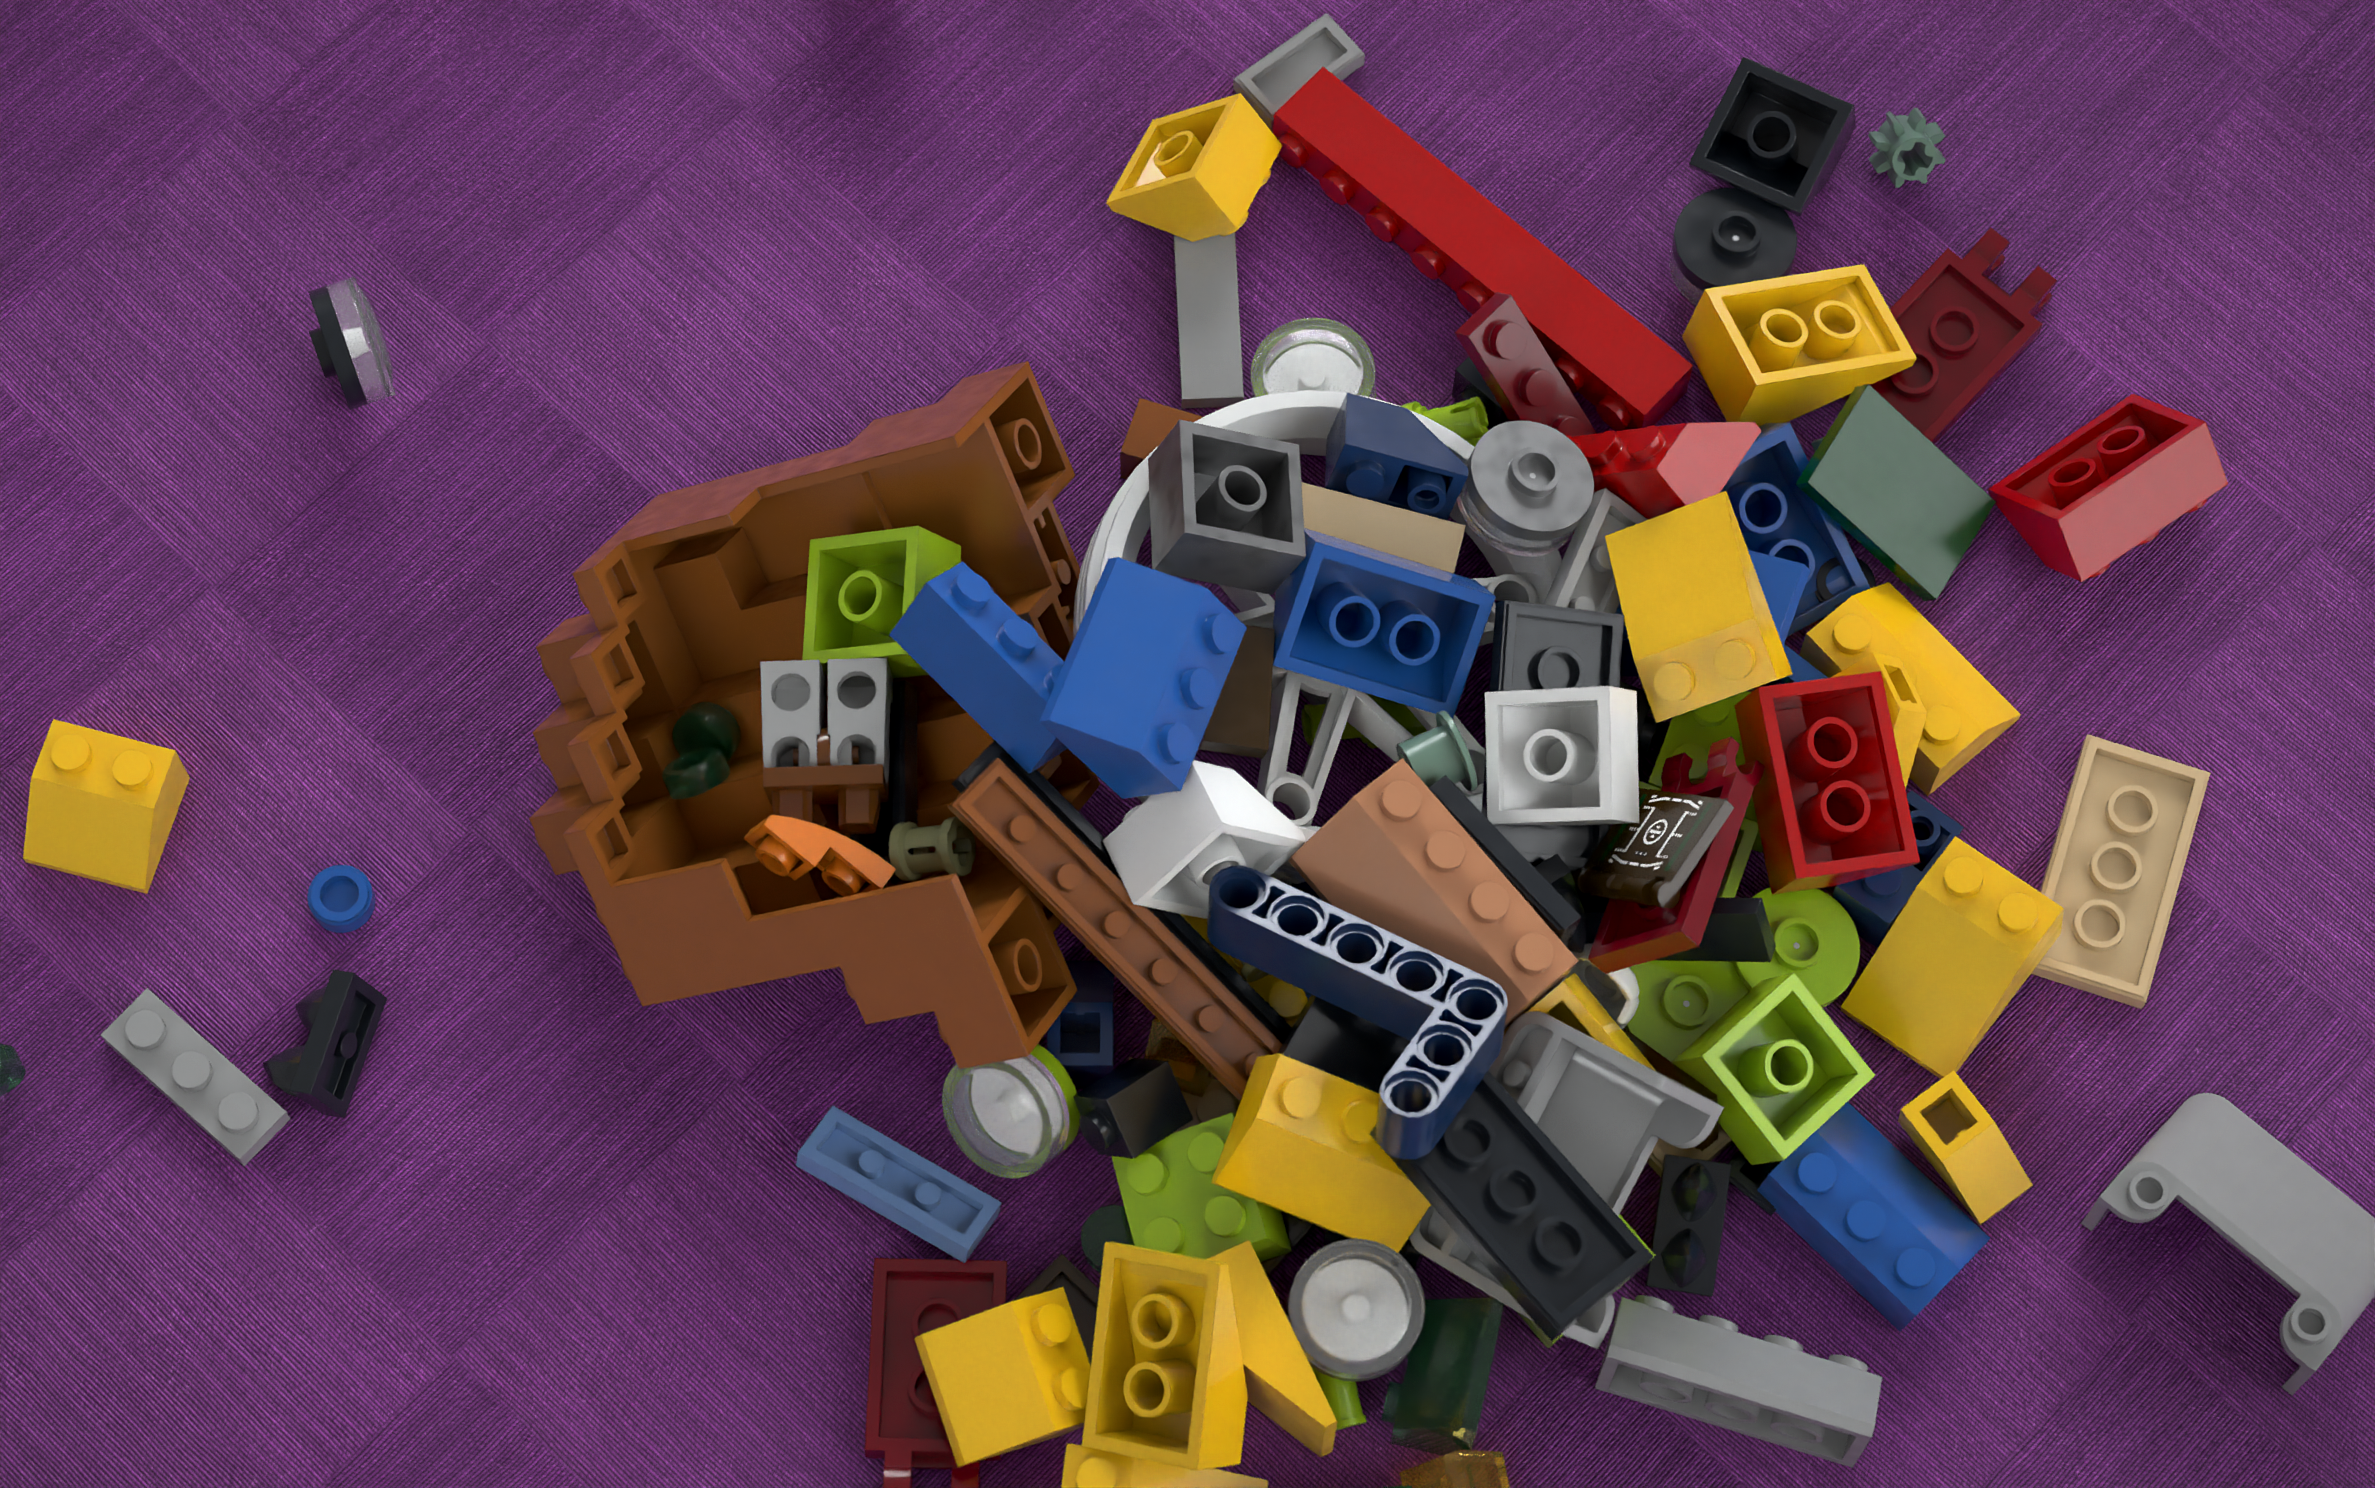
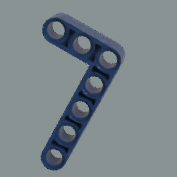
M1230 866L1220 870L1213 876L1209 884L1207 937L1213 946L1234 958L1411 1041L1386 1075L1380 1087L1376 1138L1381 1148L1391 1156L1401 1159H1416L1427 1155L1438 1143L1499 1056L1503 1043L1508 1006L1507 994L1502 987L1481 974L1256 869L1246 866Z

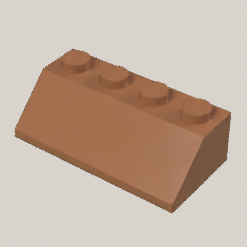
M1403 758L1353 796L1289 859L1290 864L1322 901L1499 984L1507 994L1508 1006L1505 1028L1558 986L1578 962L1570 950Z

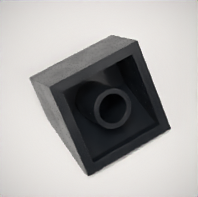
M1743 56L1689 162V167L1801 216L1829 181L1856 128L1854 105Z

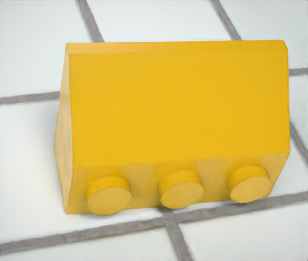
M1890 582L1854 594L1806 633L1799 656L1828 678H1831L1872 652L1901 658L1927 712L1909 776L1927 796L1933 793L2013 725L2021 716Z
M1280 1053L1256 1057L1213 1175L1212 1184L1362 1244L1381 1249L1390 1255H1397L1431 1206L1430 1202L1370 1135V1132L1377 1123L1380 1094Z

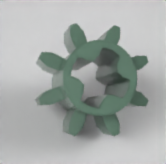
M1914 107L1909 116H1895L1892 112H1887L1886 121L1881 125L1878 132L1873 131L1868 134L1874 146L1880 150L1872 154L1869 158L1870 163L1877 173L1888 170V177L1895 187L1899 188L1904 183V180H1919L1925 184L1927 183V175L1933 170L1935 164L1945 163L1946 159L1939 149L1934 146L1945 135L1936 122L1926 125V119L1918 108Z

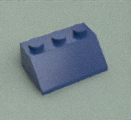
M1304 528L1306 557L1276 590L1273 629H1275L1273 666L1434 714L1443 710L1453 719L1496 596L1476 580Z
M1120 557L1109 558L1039 722L1122 799L1181 791L1247 627L1208 588Z
M964 562L926 582L889 635L1028 774L1068 749L1039 722L1064 661L1038 636L1036 630L1028 622L1022 620L991 589L983 577L974 573Z
M1848 1101L1785 1160H1782L1757 1189L1774 1206L1775 1212L1899 1332L1921 1312L1991 1239Z

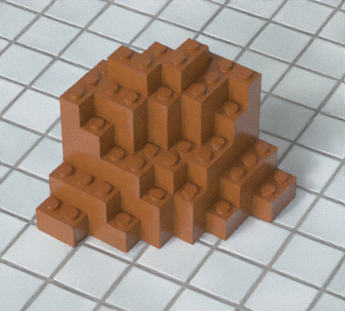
M1028 361L963 378L938 403L875 419L848 445L659 494L572 573L578 585L579 597L590 613L565 619L536 646L541 658L543 671L547 678L552 681L562 704L532 732L538 744L539 754L543 762L549 767L558 790L529 820L535 831L536 841L541 850L545 852L554 874L560 875L580 871L595 904L598 919L606 927L621 960L624 975L632 983L642 1007L840 967L844 975L846 990L849 996L856 1001L865 1024L934 1011L939 1034L942 1040L949 1045L959 1069L1029 1056L1078 991L1053 934L1061 921L975 834L976 857L971 872L966 876L958 877L956 873L949 875L947 871L923 873L921 878L916 881H902L897 876L890 877L882 889L845 897L836 893L824 882L821 875L822 871L818 867H814L795 881L788 875L781 876L770 871L757 859L755 855L756 849L744 840L753 827L768 816L774 815L773 807L763 788L764 762L760 662L802 660L810 539L920 526L961 545V562H964L974 573L983 577L991 589L1022 620L1028 622L1036 630L1038 636L1065 662L1074 641L1075 594L1081 569L1052 501L1076 475ZM825 675L827 680V705H825V728H828V676ZM930 675L894 678L893 682L906 680L918 687V809L916 810L918 814V827L942 825L947 818L957 817L948 806L961 793L951 783L994 739ZM1066 749L1037 768L1078 812L1101 785L1097 775L1069 749ZM815 804V824L850 838V834L841 832L838 826L839 804ZM952 843V850H954L956 845ZM930 846V847H929V850H930L931 852H935V851H936L935 847H933V846Z

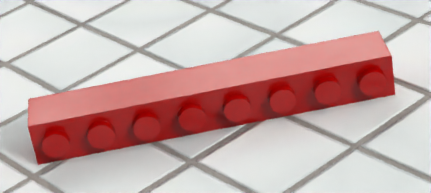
M1322 67L1274 113L1273 134L1283 145L1278 153L1280 157L1294 168L1302 166L1318 179L1323 191L1339 205L1348 204L1365 218L1367 226L1378 238L1385 242L1394 241L1410 254L1413 264L1422 274L1432 280L1439 278L1454 290L1460 303L1471 314L1476 313L1497 292L1512 295L1571 392H1579L1595 405L1597 413L1608 426L1614 430L1622 431L1655 425L1687 392L1693 365L1325 67Z

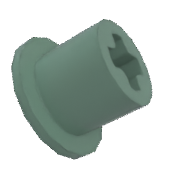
M1446 711L1437 712L1436 728L1396 745L1399 760L1403 758L1428 788L1446 775L1454 784L1461 782L1467 791L1471 792L1477 789V776L1467 746L1456 724Z

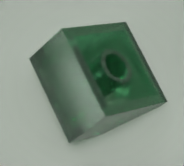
M1495 1298L1421 1300L1422 1323L1420 1332L1411 1351L1405 1358L1408 1359L1403 1384L1389 1382L1381 1421L1394 1424L1390 1444L1469 1462L1478 1430L1504 1304Z

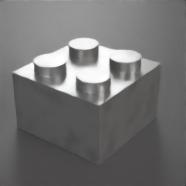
M1179 420L1148 459L1152 569L1169 575L1273 595L1306 557L1299 445Z

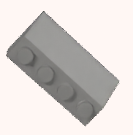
M1639 1295L1635 1297V1301L1622 1297L1611 1329L1595 1389L1845 1466L1854 1467L1872 1438L1882 1383V1376L1867 1372L1868 1366L1864 1362L1844 1355H1830L1828 1360L1803 1353V1346L1800 1343L1783 1336L1765 1335L1764 1340L1744 1335L1738 1333L1739 1327L1735 1323L1721 1317L1702 1315L1698 1321L1673 1313L1674 1307L1670 1303L1655 1297Z

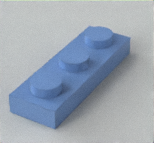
M835 1106L830 1108L797 1155V1167L963 1263L968 1260L999 1215L1002 1202Z

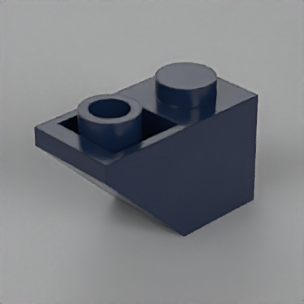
M1347 392L1327 436L1325 488L1448 520L1468 478V467L1409 409Z
M1912 790L1907 794V800L1920 862L1912 866L1836 885L1832 897L1848 912L1858 935L1877 949L1917 885L1955 836L1958 838L1964 829L1963 826Z
M1065 960L1078 991L1048 1029L1047 1051L1065 1068L1075 1089H1085L1114 1070V974L1100 960Z

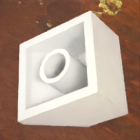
M1613 686L1485 692L1487 819L1493 825L1639 823L1637 691Z
M1196 760L1192 762L1181 791L1151 795L1143 804L1128 811L1123 818V822L1103 840L1134 905L1205 919L1208 916L1209 884L1216 873L1230 866H1246L1270 876L1307 842L1303 832L1234 769Z

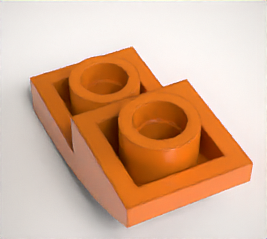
M770 815L753 827L744 838L745 841L756 849L755 855L757 859L770 871L781 876L788 875L795 881L814 867H818L822 871L821 875L824 882L832 890L844 897L882 889L896 871V868L858 842L815 823L792 817Z

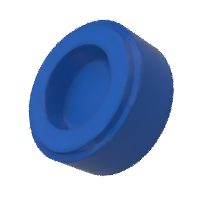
M334 865L322 870L312 880L307 894L308 905L315 920L323 928L331 932L347 933L357 930L370 919L375 908V893L370 881L362 871L349 865Z

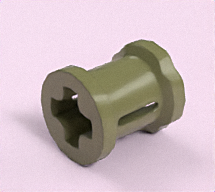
M949 817L944 820L942 825L918 827L915 823L909 821L900 822L894 826L890 834L889 857L891 865L896 868L895 874L902 881H916L921 878L923 873L947 871L949 875L956 873L960 877L966 876L972 870L976 857V843L973 832L958 817ZM952 843L956 845L954 850H952ZM930 846L935 847L936 851H935V852H931V851L929 850V847H930ZM911 848H913V855L908 852Z

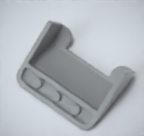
M1540 1011L1527 1012L1519 1016L1510 1025L1503 1038L1499 1056L1488 1070L1617 1216H1619L1658 1139L1660 1138L1678 1148L1695 1147L1708 1137L1724 1109L1723 1106ZM1431 1205L1409 1236L1413 1247L1422 1255L1533 1321ZM1612 1294L1562 1334L1598 1349L1613 1319L1615 1301Z
M2212 1093L2196 1094L2188 1098L2124 1167L2100 1195L2081 1224L2092 1232L2109 1211L2131 1223L2150 1222L2159 1217L2175 1198L2298 1297L2297 1301L2284 1315L2279 1332L2284 1350L2299 1364L2282 1386L2285 1391L2293 1395L2315 1373L2375 1297V1218L2227 1099Z

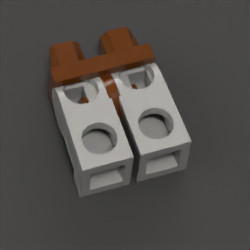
M828 659V728H825L827 680L820 660L760 662L764 762L763 788L773 807L774 815L815 823V804H839L838 826L841 832L848 834L875 833L881 809L880 802H889L890 705L893 700V676L888 659Z

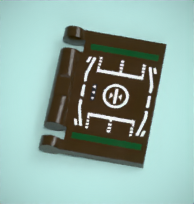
M1639 788V823L1612 825L1585 867L1579 868L1573 873L1572 877L1578 893L1592 894L1597 897L1649 906L1655 905L1661 908L1670 909L1675 907L1680 899L1681 887L1735 807L1726 799Z

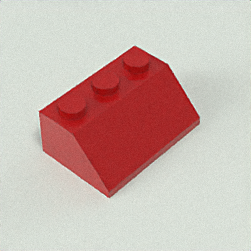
M2131 394L1987 490L1990 497L1996 501L1995 505L2047 567L2083 582L2088 578L2096 577L2105 572L2111 562L2135 546L2143 545L2153 540L2158 535L2159 530L2183 514L2201 508L2211 495L2228 485V481L2205 421L2141 396Z
M1698 422L1663 426L1652 425L1638 429L1610 430L1597 434L1567 437L1578 446L1591 467L1594 478V492L1607 488L1649 520L1720 493L1760 434L1761 429L1755 422ZM1576 527L1572 531H1570L1572 535L1574 534Z
M1881 671L1757 687L1734 705L1745 763L1758 760L1765 766L1760 782L1754 786L1752 798L1772 895L1836 886L1912 866L1920 862Z

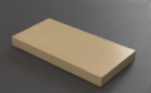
M2089 734L2086 735L2040 888L2042 894L2064 908L2062 930L2060 936L2031 974L2139 1009L2144 1007L2210 772Z

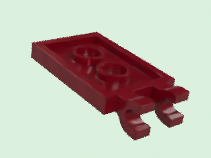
M1990 228L1963 259L1947 248L1890 308L1892 315L1917 359L1913 366L1875 382L1870 386L1933 444L1952 427L2040 334L2042 323L2034 318V316L2051 301L2053 295L2050 291L2057 283V280L2039 265L2011 296L1991 281L1988 277L2004 263L2006 257L2002 254L2010 244L1993 228ZM1851 394L1842 397V399L1847 402Z
M1732 737L1712 743L1708 754V772L1706 777L1692 782L1689 780V770L1693 763L1692 758L1685 752L1666 758L1662 769V787L1660 791L1726 799L1735 808L1681 887L1680 899L1675 907L1668 909L1655 905L1649 906L1609 899L1588 960L1604 974L1700 946L1754 786L1760 782L1765 770V766L1758 760L1737 767L1735 758L1740 744Z
M874 1258L865 1455L866 1458L884 1459L883 1488H913V1469L952 1470L951 1488H980V1461L961 1467L957 1466L914 1338L1006 1304L1007 1261L967 1260L963 1263L960 1260ZM1001 1454L981 1461H1001Z

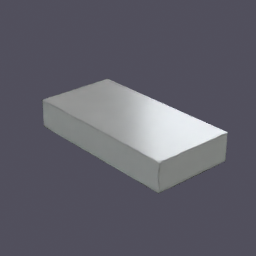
M1326 13L1233 79V90L1237 94L1241 93L1268 128L1273 130L1274 113L1322 67H1325L1342 81L1364 65L1365 54Z

